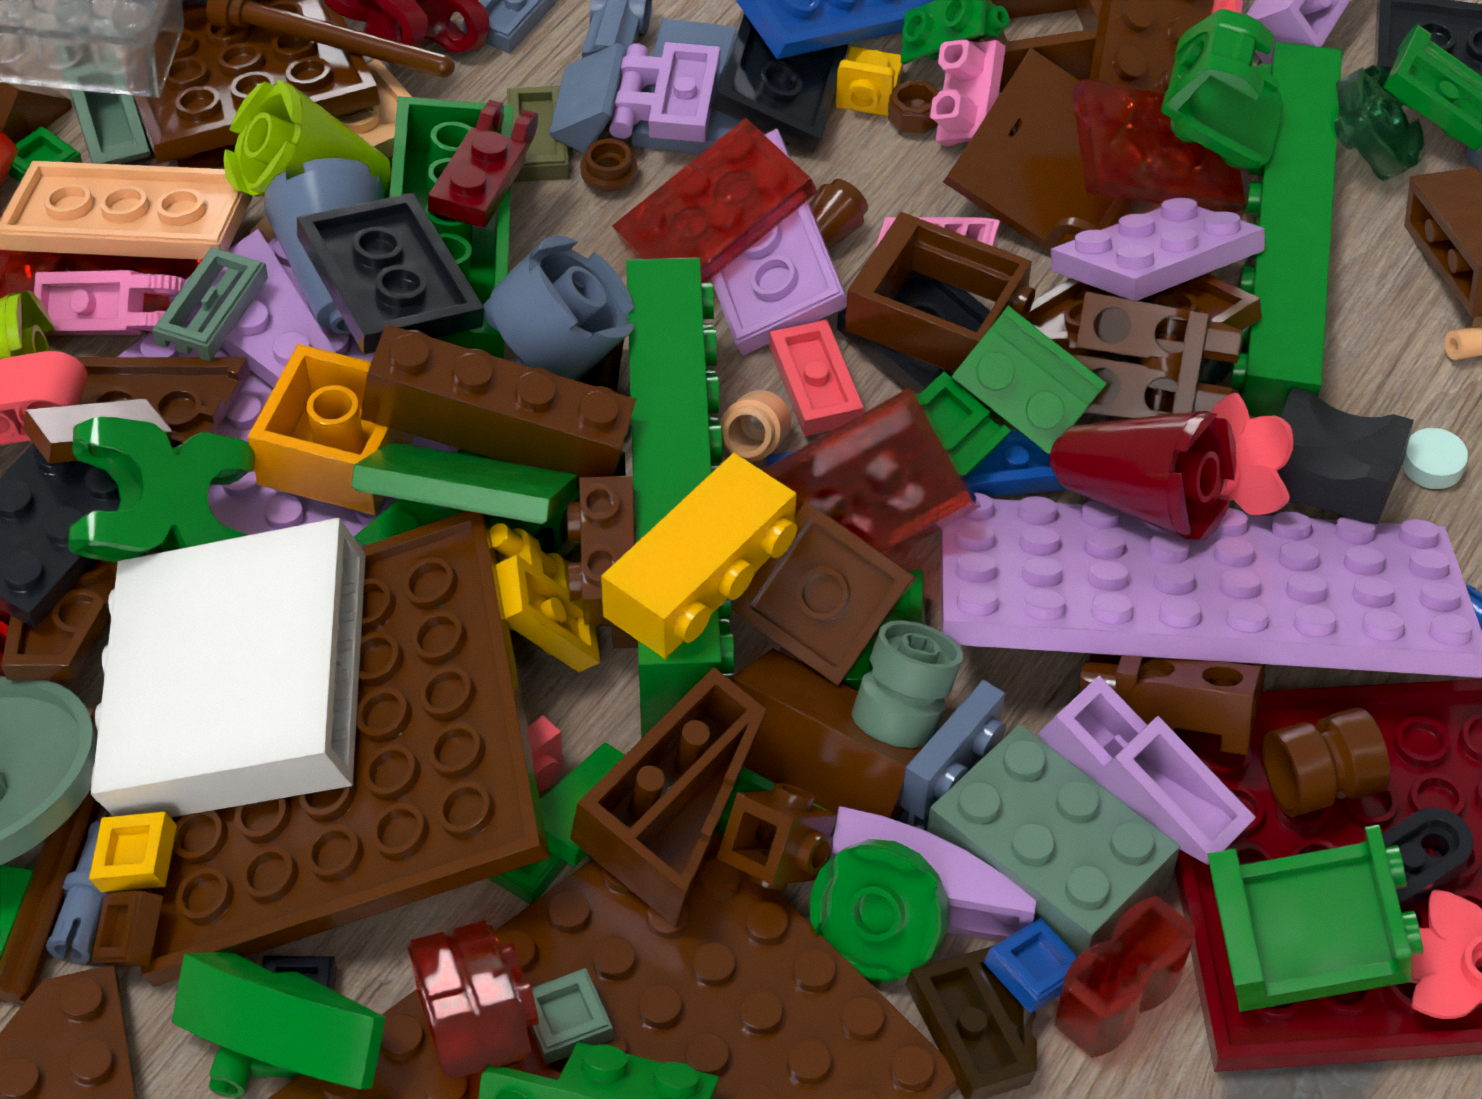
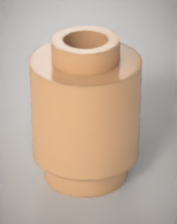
M755 390L743 395L724 412L721 418L722 443L730 454L736 453L746 461L764 459L787 438L790 432L791 414L789 408L778 395L769 391ZM752 416L761 421L765 430H759L753 425Z

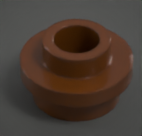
M601 139L592 143L587 148L586 154L580 163L581 177L587 185L596 190L608 192L621 190L635 180L637 176V160L624 142L617 139Z

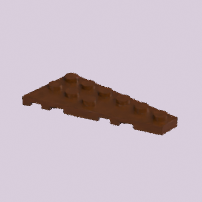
M75 357L85 366L88 372L79 405L147 399L172 430L170 443L172 449L182 445L186 439L200 432L215 434L250 374L247 357H214L211 362L199 357ZM96 559L36 628L12 616L10 617L1 663L7 680L75 679L111 616L108 600L111 590L115 589L118 563Z

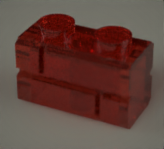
M486 920L454 928L451 936H447L442 931L411 940L410 947L407 948L417 993L443 1074L447 1075L450 1080L484 1071L485 1064L491 1063L496 1068L527 1059L531 1051L527 1027L538 1025L539 1018L530 984L528 981H523L522 970L514 943L499 945L493 926L489 925Z

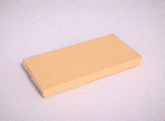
M32 161L0 219V250L202 260L211 247L228 252L253 196L234 190L226 179L225 169Z

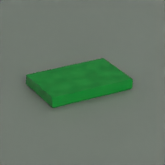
M390 442L354 465L351 488H355V491L544 524L575 497L578 474Z

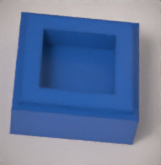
M1041 917L990 948L984 961L985 965L1030 1014L1081 982L1087 970L1086 965Z

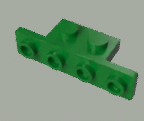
M577 1042L558 1080L494 1064L487 1065L481 1075L478 1099H716L719 1076L696 1071L693 1067L680 1062L662 1063L625 1054L619 1048L610 1045H589Z

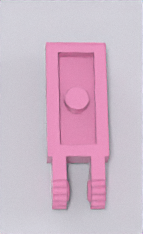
M132 270L36 272L34 294L42 302L55 329L54 331L44 333L45 336L141 335V330L153 332V328L166 312H143L144 293L163 296L177 295L183 288L185 279L163 274H141Z

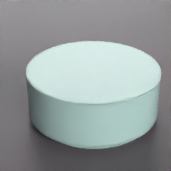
M1425 428L1410 436L1402 467L1406 475L1420 486L1430 489L1449 488L1461 479L1468 461V450L1463 441L1455 434L1444 429Z

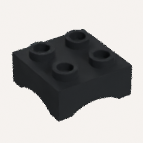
M1293 387L1280 417L1289 423L1292 429L1293 451L1287 464L1277 471L1289 493L1288 503H1304L1335 512L1340 517L1349 516L1378 524L1403 464L1414 420L1395 414L1383 417H1363L1349 414L1325 403L1314 392Z

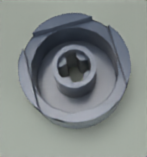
M555 235L545 238L494 287L490 299L483 305L484 317L493 328L499 331L507 345L517 355L518 364L532 368H543L555 375L577 381L631 333L634 323L628 324L627 315L634 309L624 282L606 260L595 252L587 259L572 249L578 241L569 237Z

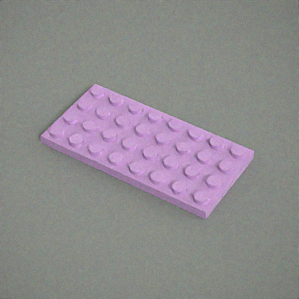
M970 492L960 494L957 497L949 496L941 504V632L948 635L958 645L1482 678V630L1445 526H1436L1429 521L1420 519L1406 520L1402 524L1380 522L1374 524L1349 516H1343L1338 520L1314 519L1297 512H1280L1274 516L1248 515L1237 509L1227 508L1226 514L1217 530L1206 540L1181 538L1094 500L1088 501L1084 505L1055 503L1051 499L1039 496L1026 497L1020 501L992 499L985 494Z

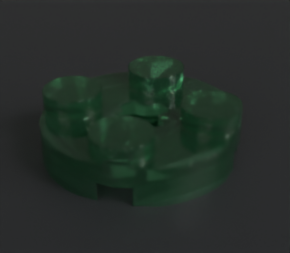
M1371 65L1366 69L1364 67L1357 69L1337 81L1336 89L1341 117L1335 120L1334 128L1337 137L1345 148L1349 150L1356 148L1371 166L1378 179L1388 181L1422 161L1425 151L1424 135L1419 119L1409 124L1407 116L1402 109L1404 105L1391 92L1383 88L1390 73L1380 66Z

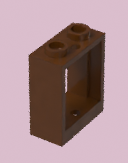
M987 0L996 6L1004 7L1008 12L1009 19L1076 10L1084 28L1082 31L1007 41L1004 32L995 38L985 37L977 41L969 40L973 43L998 40L1006 46L1000 93L1030 48L1078 80H1089L1102 0Z
M900 211L848 289L845 331L955 373L1007 306H1010L1025 319L1027 318L1036 292L1034 288L1029 287L1032 261ZM913 270L996 303L978 332H974L893 299Z

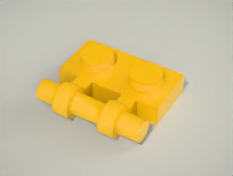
M503 523L492 526L490 536L492 547L497 551L498 559L501 561L496 564L504 615L509 628L520 633L541 647L548 655L556 657L578 673L599 664L600 656L596 626L584 625L582 602H570L569 561L557 553L546 554L543 552L539 541L523 529H511Z

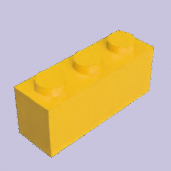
M736 453L731 454L601 576L603 617L664 659L682 642L690 643L703 632L714 611L728 598L735 600L741 596L751 583L754 573L770 557H780L791 546L797 533V525L795 524L796 492Z

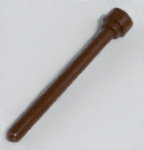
M255 0L207 1L206 14L209 23L227 30L236 31L240 28H247L251 24L442 78L449 77L455 70L454 60L448 55L256 3Z

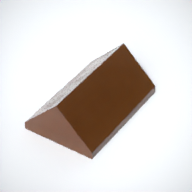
M774 648L731 677L733 683L767 709L755 747L745 768L776 784H789L811 792L815 795L814 804L835 815L838 814L839 806L899 821V817L905 811L901 807L905 770L907 765L923 747L913 749L896 747L878 741L859 728L851 715L858 691L844 684L837 686L815 669Z

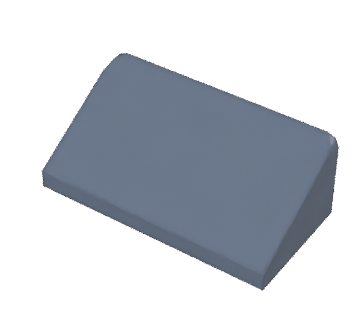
M616 43L579 59L565 68L549 130L552 138L583 153H586L587 148L596 142L612 117L622 72L620 70L621 63L626 54V51H624L625 46Z

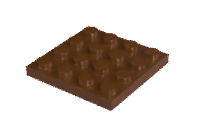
M255 0L256 3L348 28L343 16L334 11L324 0ZM196 3L176 8L177 12L168 16L155 19L141 17L110 25L136 108L158 164L170 160H185L200 152L226 145H236L238 134L229 130L233 118L248 94L258 84L265 81L275 85L277 84L276 80H281L293 85L334 117L353 115L362 109L380 105L377 85L362 55L251 24L247 28H240L236 31L213 26L207 19V5H198Z

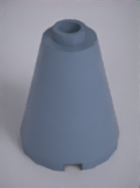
M343 158L317 159L303 163L304 173L287 180L286 171L276 176L265 190L264 207L267 218L317 322L322 327L331 329L335 333L350 334L351 331L297 238V217L384 199V189L379 175L377 178L371 176L369 166L360 161Z

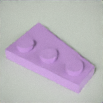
M256 229L228 250L230 253L265 263L268 279L221 348L233 357H247L249 369L273 387H275L297 344L336 353L259 229ZM223 267L211 286L218 284L227 271V267ZM177 295L168 296L170 304ZM201 300L186 320L190 323L201 308Z

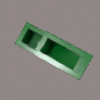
M203 952L184 953L171 1023L212 1043L273 1066L362 1090L372 1089L386 1017L298 972L273 973L235 953Z

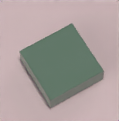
M586 968L519 993L520 1007L545 1065L571 1056L577 1042L600 1045L613 1040V1027Z

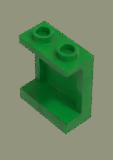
M1379 824L1365 827V841L1359 844L1239 865L1236 848L1207 853L1240 1012L1412 982V956L1423 954L1420 929L1414 910L1401 913L1396 889L1407 888L1403 861L1398 845L1385 847Z

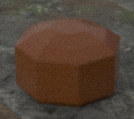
M908 80L894 87L888 102V120L903 132L924 133L938 126V123L930 118L932 99L937 96L939 90L930 82Z

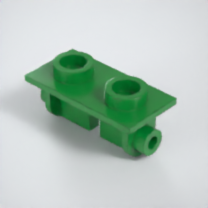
M934 0L905 12L900 63L905 65L921 58L939 59L940 45L944 42L965 39L977 41L985 37H998L1009 24L1008 12L1004 7L996 6L987 0Z

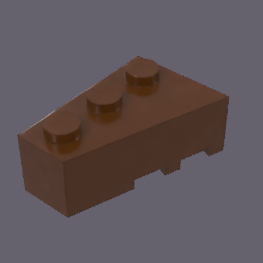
M715 667L577 803L570 839L674 927H676L749 761L767 710Z

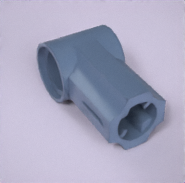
M591 0L590 26L583 46L582 58L616 43L625 46L624 51L627 53V48L630 45L637 44L639 34H647L652 12V0Z

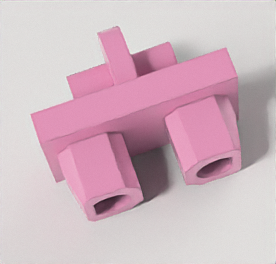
M965 39L948 41L940 45L938 64L941 65L946 73L943 91H939L937 96L932 99L930 118L938 123L936 141L946 147L954 146L961 142H969L1001 94L999 90L1006 46L998 40L973 43Z

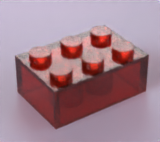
M911 387L762 470L796 492L795 516L805 501L810 502L889 558L981 507L921 395Z

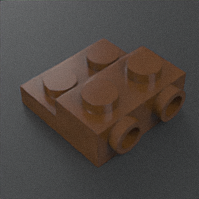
M632 476L580 477V502H567L568 540L581 541V562H569L570 602L583 603L584 625L611 626L613 649L638 648V640L603 617L601 576L635 545Z

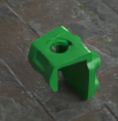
M1220 9L1188 29L1178 40L1168 90L1164 95L1161 107L1162 113L1171 118L1172 131L1180 140L1187 143L1197 142L1218 153L1227 165L1235 169L1260 168L1270 160L1274 151L1282 114V99L1277 90L1280 87L1279 82L1268 72L1252 64L1255 50L1268 55L1272 50L1275 37L1260 21L1245 14Z

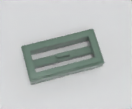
M211 247L153 328L155 344L167 348L171 342L176 343L177 351L187 355L190 354L192 349H196L200 359L211 362L268 279L266 264ZM223 267H227V271L218 284L211 286ZM201 300L202 306L187 328L182 327Z

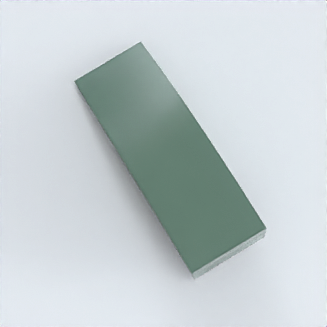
M105 17L53 29L57 54L91 162L96 164H122L151 157L108 18Z

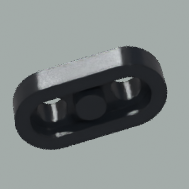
M1440 808L1422 809L1382 834L1385 847L1398 845L1403 861L1407 888L1396 889L1401 913L1429 896L1433 890H1438L1459 876L1465 869L1473 850V835L1468 825L1456 814ZM1423 848L1436 849L1441 853L1442 857L1430 856Z

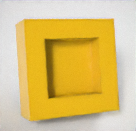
M166 812L102 817L89 880L101 893L165 887L177 828L176 823Z

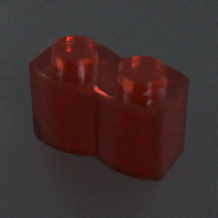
M1158 896L1147 898L1132 906L1118 920L1111 940L1088 948L1069 967L1064 978L1054 1026L1091 1058L1102 1056L1117 1048L1132 1032L1139 1013L1159 1006L1177 989L1185 970L1196 927Z

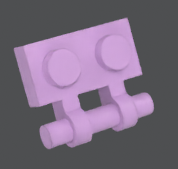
M665 42L662 57L648 56L649 51L645 46L641 44L630 45L621 63L620 70L622 72L610 119V133L616 138L626 139L631 136L633 126L640 120L648 121L649 137L706 142L712 111L711 104L715 95L721 64L720 47ZM647 85H656L654 93L641 92V90Z

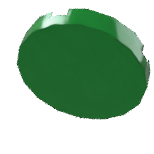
M868 839L845 847L819 870L810 892V921L816 937L820 933L867 980L891 982L905 977L910 973L911 969L923 966L940 950L949 928V899L939 874L920 853L897 841Z

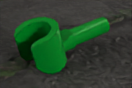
M221 1047L215 1055L209 1073L211 1078L209 1088L212 1092L221 1096L239 1098L245 1095L251 1076L259 1078H296L300 1073L273 1066Z

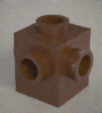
M777 783L773 791L737 793L717 859L746 872L749 880L770 889L786 890L789 883L815 881L819 870L828 862L833 848L831 834L837 815L813 805L815 795L811 792L789 784Z

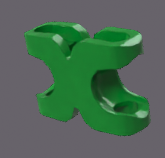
M93 417L73 427L72 448L74 456L80 462L88 463L107 471L117 484L121 500L117 511L96 510L86 514L75 524H70L68 546L73 554L118 563L121 560L140 557L144 552L156 548L158 553L249 535L222 525L210 511L207 498L210 485H230L239 481L248 472H254L255 454L249 442L223 435L200 432L186 439L182 445L172 449L166 432L156 424L118 417Z

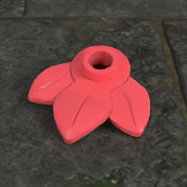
M1238 393L1229 394L1221 399L1210 412L1216 413V418L1227 419L1231 424L1236 443L1235 479H1223L1219 499L1235 501L1250 515H1265L1277 512L1288 503L1290 498L1287 488L1277 471L1287 464L1293 451L1292 429L1289 423L1275 415L1250 419L1247 407Z
M1433 890L1428 902L1429 928H1419L1423 944V954L1412 956V983L1417 985L1412 996L1411 1006L1413 1009L1431 1017L1456 1019L1466 1016L1482 1003V973L1477 970V968H1482V909L1458 895L1446 891Z

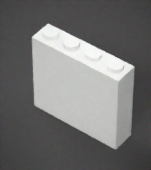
M340 518L118 561L115 589L111 590L108 600L111 624L109 642L102 652V666L105 676L102 702L97 705L95 711L98 737L90 789L94 799L112 816L166 812L171 818L353 786L366 553Z

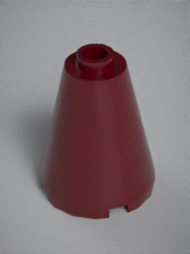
M1208 411L1073 425L1067 428L1063 435L1055 440L1050 453V466L1056 474L1059 484L1068 490L1181 538L1206 540L1217 530L1230 502L1229 500L1219 499L1223 479H1235L1236 443L1231 424L1227 419L1216 418V413Z

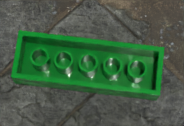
M398 96L390 197L410 193L415 194L478 299L484 305L490 299L494 287L508 275L511 186L486 228L434 214L427 210L428 194L471 127L476 128L480 112L486 106V103ZM503 104L504 119L498 133L511 138L514 105ZM485 317L483 327L435 338L468 349L483 350L492 356L504 359L505 340L499 331L487 322Z

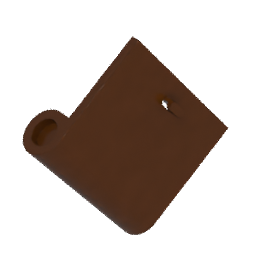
M1030 48L943 183L1051 254V248L1075 240L1076 234L1087 230L1105 229L1118 224L1121 217L1129 215L1174 139L1175 134L1171 128V118L1161 111L1163 97L1151 93L1139 94L1123 110L1101 94L1089 90L1086 84ZM1014 125H1016L1018 128L1015 135L1014 131L1012 130Z

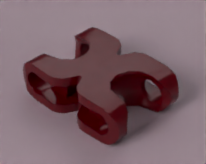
M324 0L338 14L352 20L366 22L363 32L421 48L425 38L436 42L453 53L478 51L484 45L489 29L488 12L478 0ZM454 12H459L464 18L467 25V34L450 20Z

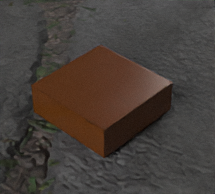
M145 891L106 893L96 933L92 962L103 965L114 964L115 967L149 966L163 896Z

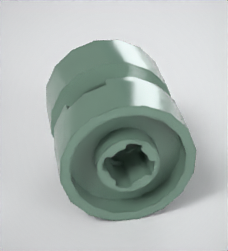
M901 620L890 621L882 625L870 656L873 670L864 675L851 712L855 724L866 734L878 741L903 748L924 747L937 732L946 705L944 697L951 693L964 654L960 646L948 635L917 622Z

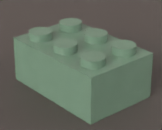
M1021 724L1014 728L930 807L927 832L970 852L1007 876L1036 900L1033 921L1041 917L1086 965V972L1170 888L1181 847Z

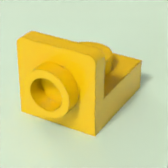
M850 46L847 59L841 60L838 67L836 107L888 116L890 94L892 95L893 88L900 84L904 64L900 63L901 55Z

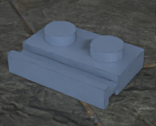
M982 680L907 765L901 799V807L906 810L899 817V822L926 831L930 807L1001 741L1006 729V724L1001 722L1005 692Z

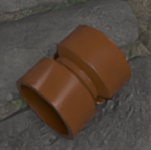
M1356 707L1330 714L1325 718L1318 719L1316 727L1304 721L1271 730L1264 735L1262 759L1270 790L1279 807L1286 815L1292 818L1329 808L1334 804L1336 797L1339 800L1347 798L1355 801L1380 794L1388 788L1390 782V762L1387 747L1375 720L1365 709Z

